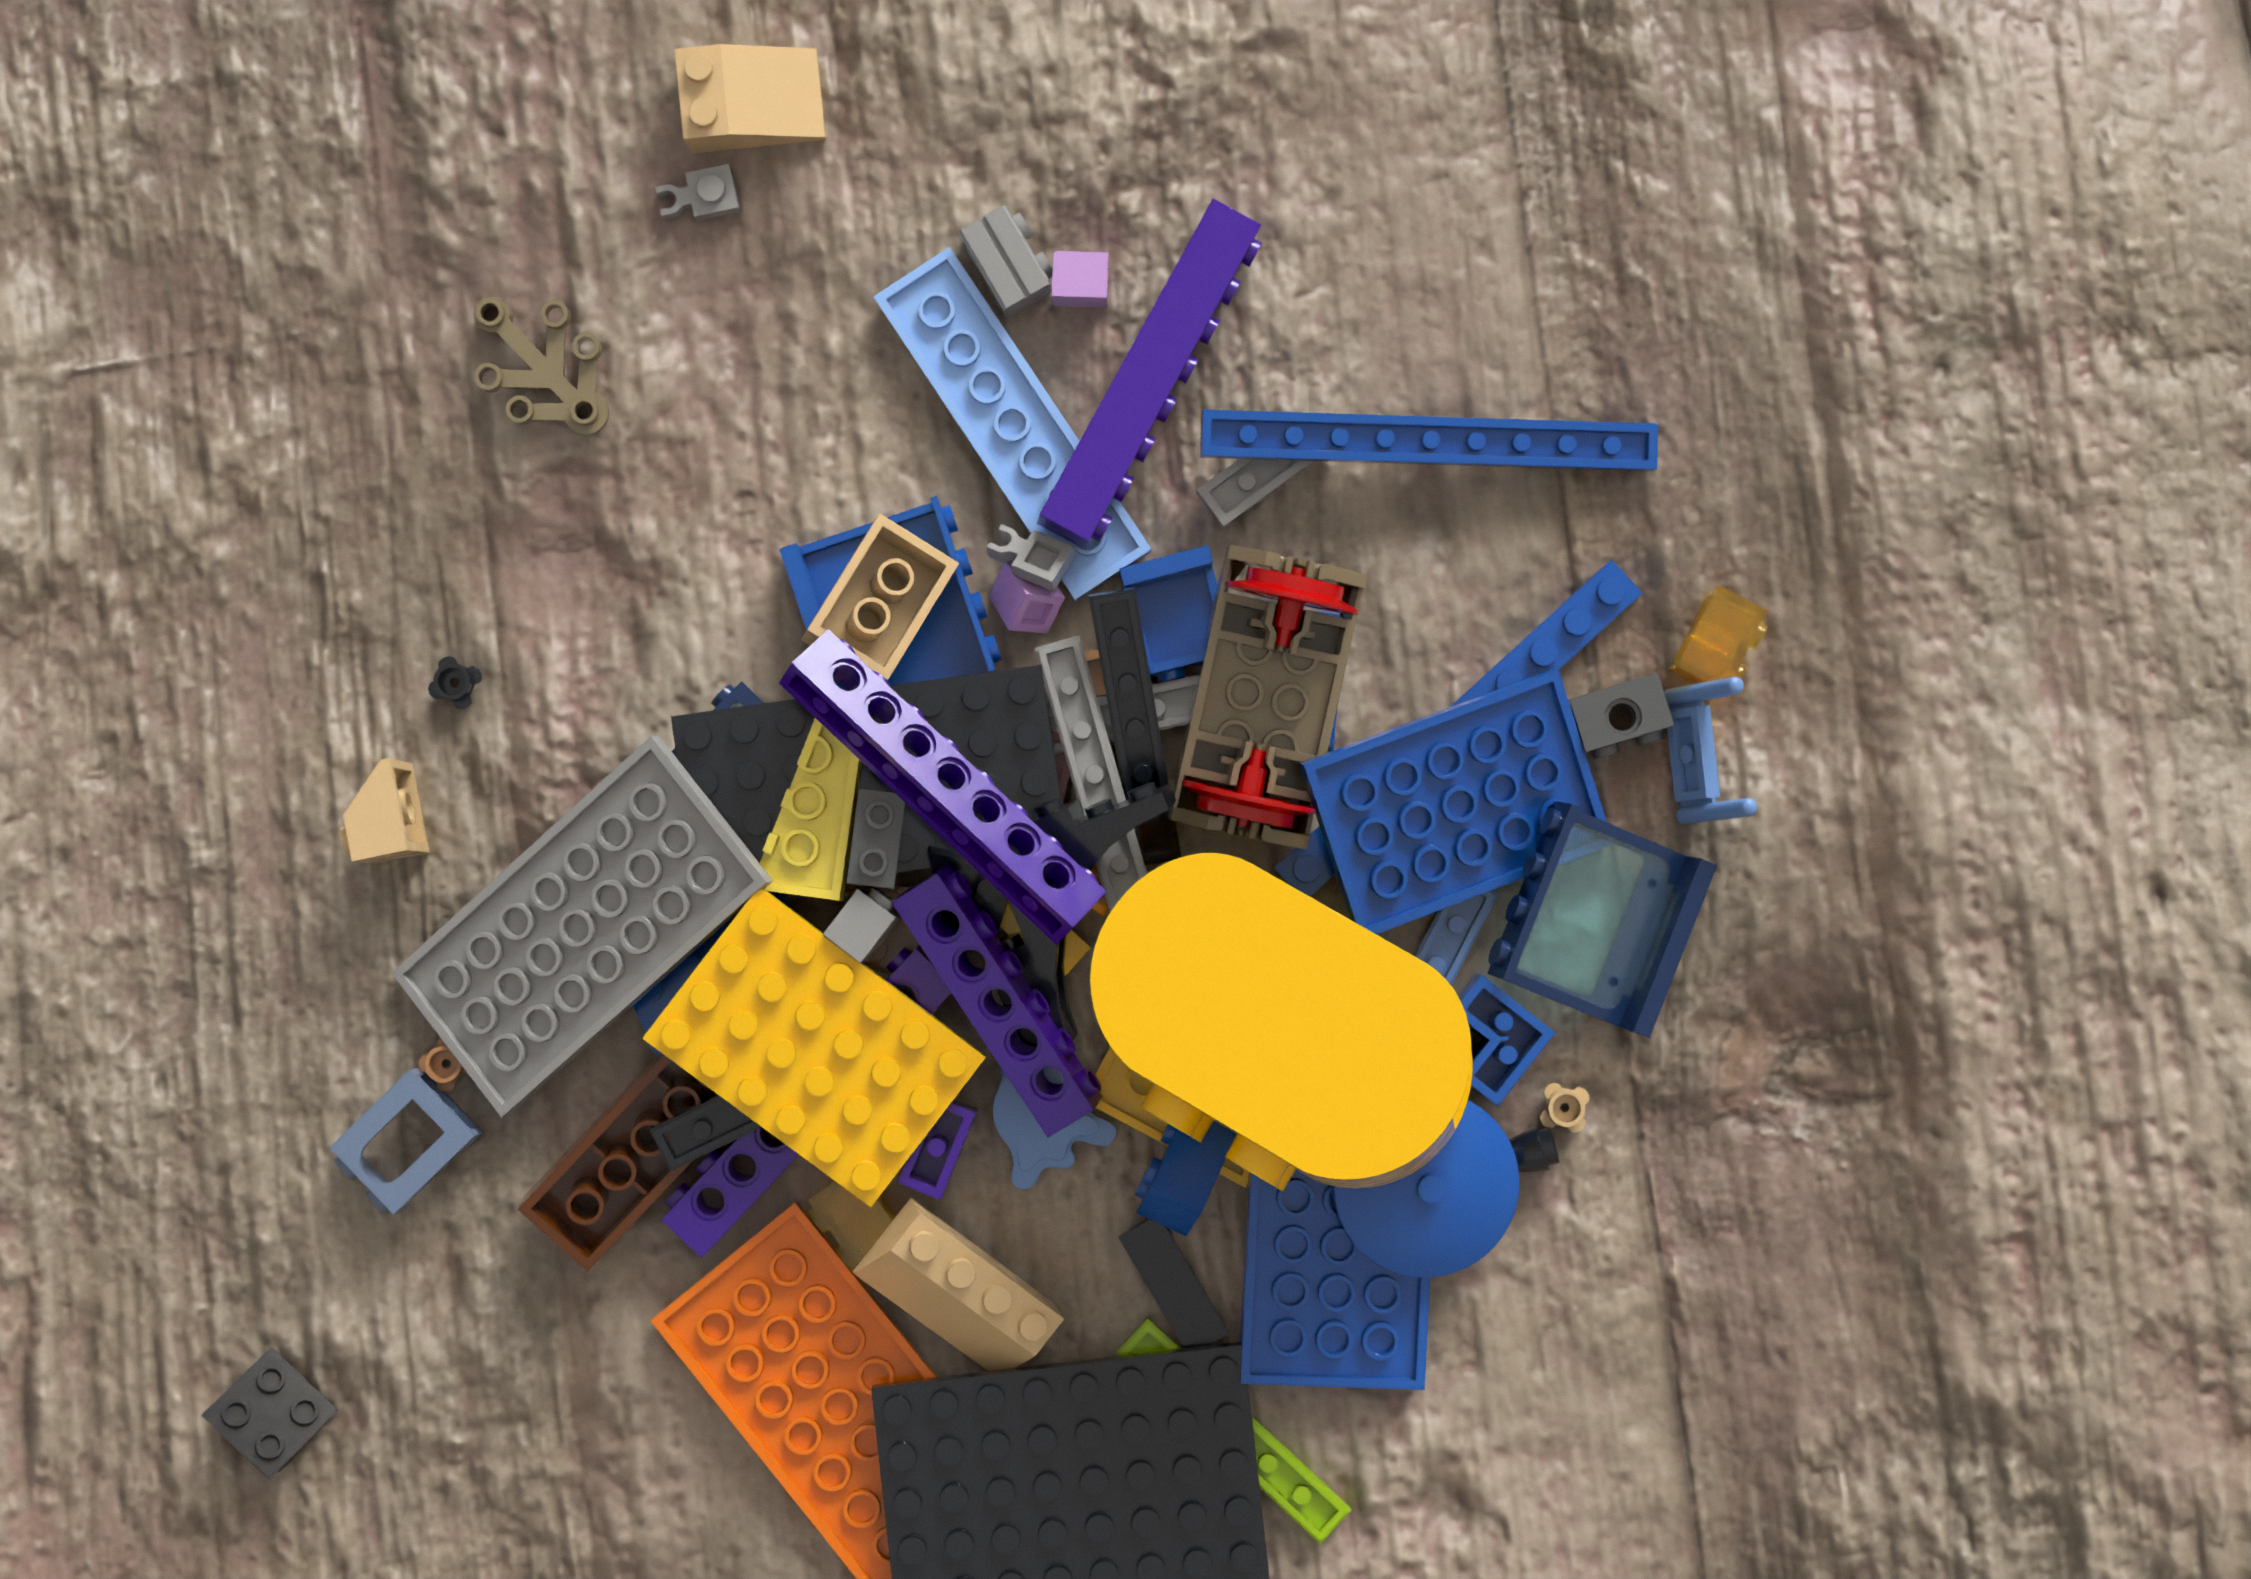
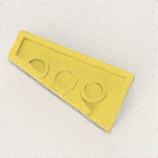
M815 718L797 762L798 768L789 789L787 788L780 806L782 808L773 831L769 833L762 850L764 853L760 865L773 880L765 888L766 891L843 901L862 761Z

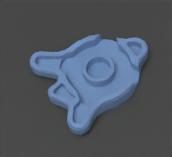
M1000 1067L1001 1082L994 1098L993 1118L1000 1137L1009 1146L1012 1153L1013 1169L1011 1180L1016 1188L1029 1189L1032 1187L1044 1168L1067 1169L1071 1167L1075 1161L1071 1146L1075 1141L1080 1140L1098 1146H1107L1114 1140L1116 1136L1115 1126L1110 1121L1098 1117L1092 1112L1047 1138ZM1044 1068V1075L1048 1081L1054 1084L1063 1083V1077L1059 1071L1054 1068Z

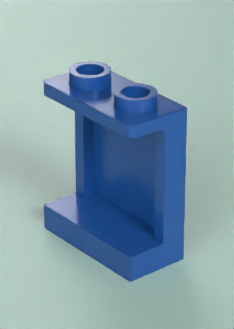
M1209 545L1119 568L1123 589L1135 587L1150 678L1157 677L1159 683L1186 677L1184 669L1199 666L1203 663L1208 640L1206 633L1217 588Z

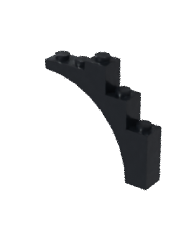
M1150 782L1128 792L1130 799L1113 805L1111 798L1088 806L1085 808L1086 816H1084L1077 799L1063 804L1061 797L1037 806L1035 808L1037 815L1031 820L1045 834L1054 837L1061 844L1063 851L1080 867H1084L1091 872L1094 865L1109 847L1136 826L1168 811L1176 802V798L1170 784L1156 789L1154 782ZM1043 877L1049 886L1056 888L1049 878ZM1008 900L1024 938L1021 937L1020 932H1016L999 940L1006 951H1013L1019 958L1024 969L1023 977L1032 990L1037 989L1041 992L1049 1005L1050 1012L1048 1015L1058 1029L1063 1028L1073 1041L1078 1032L1067 999L1064 971L1066 936L1056 945ZM997 989L1003 1006H1011L1010 996L1005 991ZM1025 1028L1018 1029L1019 1038L1025 1044L1037 1045V1038L1032 1031Z

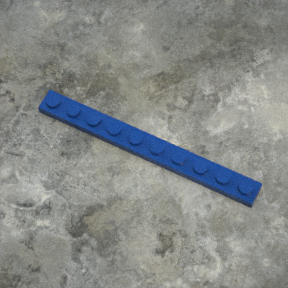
M1203 409L1201 411L1200 458L1654 471L1657 470L1658 424Z
M1610 560L1450 707L1551 669L1559 670L1634 602L1642 592L1613 560ZM1320 826L1309 835L1310 839L1307 849L1295 847L1274 867L1287 884L1310 897L1335 875Z

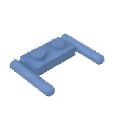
M1729 677L1669 688L1664 692L1674 726L1667 728L1674 797L1675 802H1680L1681 805L1677 810V820L1683 825L1750 817L1757 812V803L1752 798L1715 801V798L1720 797L1711 710L1710 705L1705 706L1704 701L1742 693L1744 684L1739 677Z

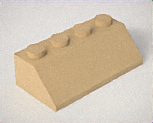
M913 1198L908 1200L853 1270L857 1277L987 1371L1016 1368L1035 1357L1064 1320L1050 1299Z

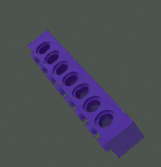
M828 629L790 664L779 684L1056 945L1107 892L1098 883L1096 877L1088 869L1080 867L1063 851L1061 844L1054 837L1045 834L1028 817L1027 812L1019 804L1011 802L994 785L992 779L984 771L976 769L959 753L957 746L950 739L941 736L924 719L923 714L915 706L907 704L890 687L888 681L880 673L872 671L855 654L853 648L846 641L837 638ZM834 681L843 684L848 691L839 688ZM869 714L877 716L883 724L874 721ZM904 746L911 748L916 753L917 757L909 754L905 750ZM939 779L946 781L952 790L944 787ZM974 812L980 813L986 822L979 820ZM1008 844L1015 846L1021 855L1014 853ZM1043 877L1049 878L1056 888L1049 886Z
M920 945L912 953L904 947L886 966L892 973L886 981L893 986L898 984L909 986L915 993V1002L930 1014L951 994V991ZM761 1127L734 1140L722 1155L717 1150H713L696 1168L702 1175L691 1188L683 1182L664 1202L670 1210L661 1221L702 1258L799 1154L783 1142L770 1139L764 1128ZM737 1154H747L752 1157L756 1164V1172L751 1175H744L738 1172L734 1166V1156ZM709 1187L718 1189L724 1197V1206L721 1208L709 1207L703 1200V1189Z

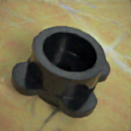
M447 656L442 658L438 663L439 669L434 675L433 682L429 684V694L434 699L444 698L452 701L456 708L465 709L472 703L471 693L474 686L481 682L482 673L475 666L467 668L458 664L454 657ZM455 678L459 680L457 687L451 685V681Z

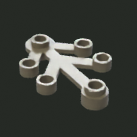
M488 296L476 304L473 316L477 326L488 335H499L532 369H500L495 364L483 363L474 372V380L477 386L488 393L497 392L501 388L551 389L563 401V403H532L525 396H514L508 400L505 407L506 415L511 421L517 425H527L532 421L566 422L573 432L584 436L594 435L606 426L609 419V407L606 400L596 392L597 359L601 356L602 345L593 334L581 333L572 342L573 353L579 359L577 389L565 378L566 327L570 323L571 313L564 303L558 300H550L541 309V319L547 325L546 357L513 324V311L504 300L496 296ZM489 307H497L499 310L498 317L493 321H486L484 319V313ZM554 308H561L563 310V317L558 322H550L548 318L550 311ZM584 341H593L595 344L594 351L589 355H582L579 350L580 345ZM490 370L495 371L497 374L496 381L491 385H484L482 382L484 373ZM519 403H526L528 406L527 414L522 418H516L513 413L515 406ZM584 404L592 405V415L587 419H580L578 417V409Z

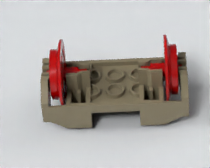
M1235 545L1226 547L1206 633L1208 640L1189 727H1186L1177 766L1173 788L1176 802L1169 809L1168 818L1170 820L1213 831H1226L1227 834H1235L1250 839L1257 838L1273 844L1301 849L1308 848L1311 824L1316 809L1313 808L1299 763L1328 752L1357 615L1359 614L1362 592L1366 584V574L1328 564H1315L1314 561H1305L1291 556L1284 558L1278 553ZM1246 565L1254 566L1248 567L1245 580L1235 581ZM1228 589L1277 600L1278 602H1268L1227 592ZM1304 606L1340 613V617L1304 610ZM1187 776L1237 786V789L1189 781ZM1189 789L1198 794L1197 808L1215 812L1217 815L1193 809ZM1263 792L1298 799L1300 802L1297 804L1263 796ZM1270 825L1281 826V827H1283V828L1273 827V826H1270Z

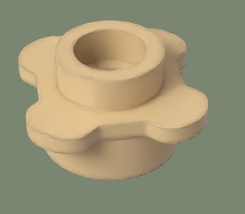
M1558 1083L1547 1085L1544 1089V1096L1547 1098L1545 1110L1540 1113L1541 1123L1547 1128H1553L1557 1125L1567 1127L1573 1133L1581 1131L1585 1126L1583 1117L1585 1115V1105L1589 1102L1588 1092L1581 1087H1577L1574 1090L1565 1089ZM1563 1103L1569 1106L1566 1112H1562L1560 1109Z

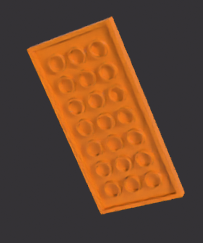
M796 1201L650 1321L856 1579H892L871 1387L875 1384L938 1376Z

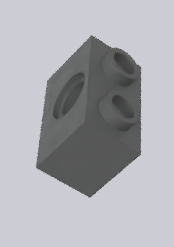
M1658 672L1568 700L1585 753L1591 751L1594 760L1620 752L1618 743L1635 738L1637 746L1664 739L1662 730L1674 726ZM1613 706H1620L1629 714L1630 723L1625 731L1615 729L1609 722V712Z
M867 789L858 790L847 884L894 889L905 802L897 794Z

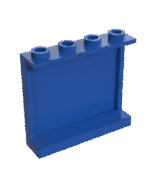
M937 496L930 498L931 503L887 517L959 563L888 679L890 686L996 671L994 663L1002 661L994 634L985 637L979 621L988 617L979 591L970 594L965 579L966 576L973 574L965 548L955 550L950 535L958 531L950 505L941 507ZM873 522L803 546L795 543L779 549L806 630ZM834 681L839 688L848 691L843 684Z

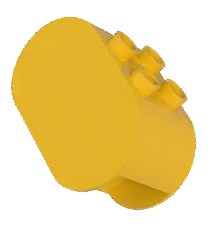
M1219 853L1193 854L1167 862L1146 874L1122 896L1108 915L1099 933L1093 952L1090 973L1093 1008L1104 1037L1113 1051L1131 1070L1153 1084L1140 1107L1200 1143L1213 1121L1237 1134V1137L1225 1158L1282 1192L1295 1170L1300 1171L1317 1182L1340 1188H1371L1389 1184L1414 1173L1426 1165L1440 1152L1455 1132L1463 1116L1471 1090L1473 1059L1467 1016L1453 987L1436 969L1254 864L1238 857Z

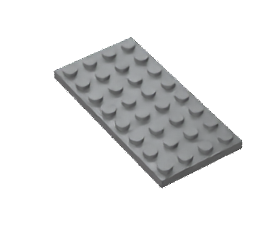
M650 736L392 972V975L502 1118L512 1114L734 917L753 894L760 889H765L773 880L660 736Z

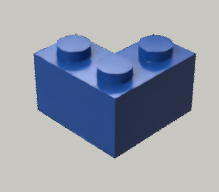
M1474 974L1458 995L1465 1010L1469 1028L1483 1038L1472 1052L1473 1072L1471 1088L1491 1104L1499 1106L1555 1032L1482 974Z
M1213 1121L1200 1143L1167 1124L1160 1141L1168 1146L1162 1159L1153 1156L1134 1194L1142 1198L1136 1213L1187 1236L1206 1205L1226 1159L1225 1155L1230 1149L1236 1133Z

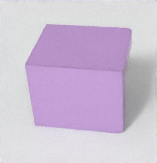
M1055 251L1053 254L1052 275L1053 305L1107 308L1109 253Z
M1013 561L1004 562L989 594V598L1006 627L1012 631L1048 634L1065 599L1058 585L1053 592L1013 575L1011 566Z

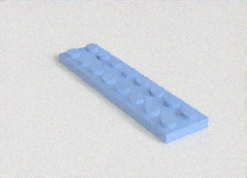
M950 247L873 296L875 302L1029 533L1031 534L1035 530L1074 546L1075 558L1061 581L1075 602L1117 575L1119 568L1130 566L1152 552L1151 547L1121 502L1114 498L1105 513L1112 517L1100 542L1092 538L1086 550L1037 524L1039 514L1076 449L1079 440Z

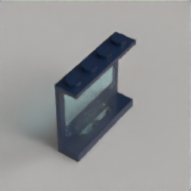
M1555 801L1553 807L1546 811L1541 820L1539 830L1542 835L1536 851L1531 852L1524 863L1522 874L1525 879L1519 894L1515 895L1508 904L1505 915L1508 922L1502 937L1494 942L1490 950L1488 962L1491 965L1487 974L1630 1032L1650 1038L1717 865L1701 858L1685 856L1579 811L1580 807Z

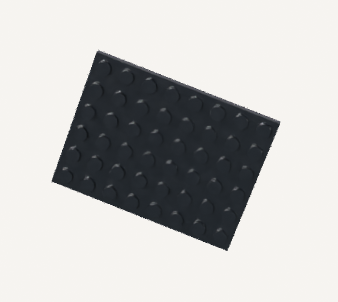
M1240 1341L872 1385L871 1391L892 1579H1270L1248 1384H1240L1242 1353Z

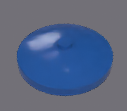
M1468 1100L1455 1132L1440 1152L1426 1165L1414 1173L1386 1185L1356 1189L1332 1186V1196L1342 1227L1353 1243L1368 1258L1385 1269L1398 1274L1421 1278L1438 1277L1452 1274L1471 1266L1497 1245L1509 1227L1515 1213L1519 1195V1171L1514 1150L1503 1129L1486 1111Z

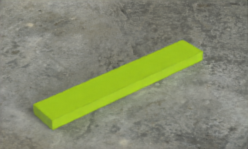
M1147 1317L1116 1350V1353L1121 1356L1180 1349V1347ZM1252 1415L1260 1489L1321 1544L1350 1513V1506Z

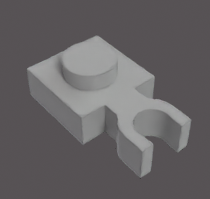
M730 164L686 172L687 186L679 188L671 184L655 187L659 198L668 195L676 197L673 207L660 209L664 220L679 217L687 209L693 210L696 221L741 212Z
M1001 524L998 528L999 537L1001 540L1009 542V544L1001 547L990 542L987 546L988 557L1000 562L1013 561L1011 565L1013 575L1054 592L1075 558L1074 546L1035 530L1025 540L1020 538L1014 529Z

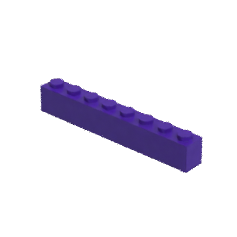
M1212 199L1040 512L1037 524L1085 550L1092 538L1098 542L1101 541L1112 520V517L1105 514L1113 498L1119 502H1122L1134 480L1132 476L1127 474L1135 459L1142 463L1144 462L1156 439L1149 435L1150 430L1156 419L1165 423L1177 401V398L1170 395L1178 380L1184 384L1187 383L1199 360L1191 356L1199 341L1206 345L1210 341L1220 320L1213 317L1220 302L1229 306L1241 281L1234 278L1241 263L1250 267L1259 251L1262 242L1255 238L1261 224L1216 199Z

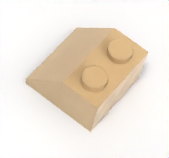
M392 758L381 759L343 814L345 827L340 828V841L345 854L351 855L352 862L377 864L430 853L413 764Z

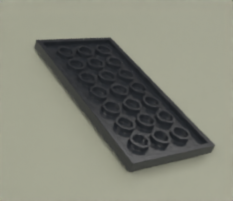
M1041 665L890 686L907 704L915 706L923 714L924 719L941 736L950 739L957 746L959 753L976 769L984 771L992 779L994 785L1011 802L1019 804L1027 812L1030 819L1037 815L1035 810L1037 806L1060 797ZM796 699L671 716L678 761L760 863L764 853L762 850L769 833L773 831L782 807L780 805L787 788H790L797 771V762L815 717ZM869 714L874 721L883 724L877 716ZM904 746L905 750L909 754L917 757L916 753L911 748ZM862 762L859 789L894 793ZM939 779L944 787L952 790L946 781ZM906 803L896 873L931 868L927 855L929 846L956 851ZM974 812L979 820L986 822L980 813ZM1008 844L1014 853L1021 855L1015 846Z

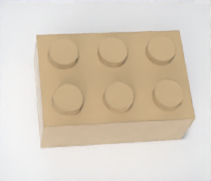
M879 513L801 640L811 645L829 629L837 638L846 641L853 648L855 654L872 671L880 673L888 681L959 563Z

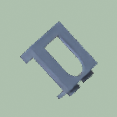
M414 1068L407 1071L329 1148L337 1156L334 1161L338 1168L351 1179L358 1177L369 1189L366 1193L369 1200L381 1211L386 1213L389 1210L395 1215L405 1211L410 1206L408 1203L464 1148L472 1146L484 1132L446 1092L437 1088V1083L427 1073H423L420 1068ZM414 1100L445 1133L400 1177L392 1182H387L363 1157V1151L368 1143Z

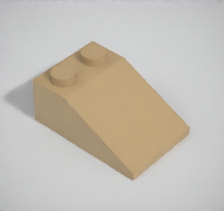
M716 44L674 49L683 139L691 154L826 140L816 48Z

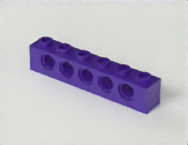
M948 863L904 891L892 904L1048 1138L1096 1108L1103 1097L1100 1093V1082L1095 1073L1089 1067L1084 1068L1074 1054L1075 1045L1069 1034L1063 1028L1058 1029L1048 1015L1050 1009L1044 996L1037 989L1032 990L1023 977L1024 969L1019 958L1013 951L1005 950L996 936L998 930L991 916L984 910L980 911L970 897L972 890L966 878L959 871L954 872ZM942 910L951 911L957 916L959 920L958 929L949 928L943 923L941 919ZM967 950H976L981 953L985 959V967L978 968L973 966L967 959ZM1000 989L1005 991L1011 998V1006L999 1005L993 998L992 990ZM1025 1028L1032 1031L1037 1038V1045L1025 1044L1019 1038L1018 1029ZM1044 1068H1054L1059 1071L1063 1077V1083L1054 1084L1048 1081L1044 1075Z

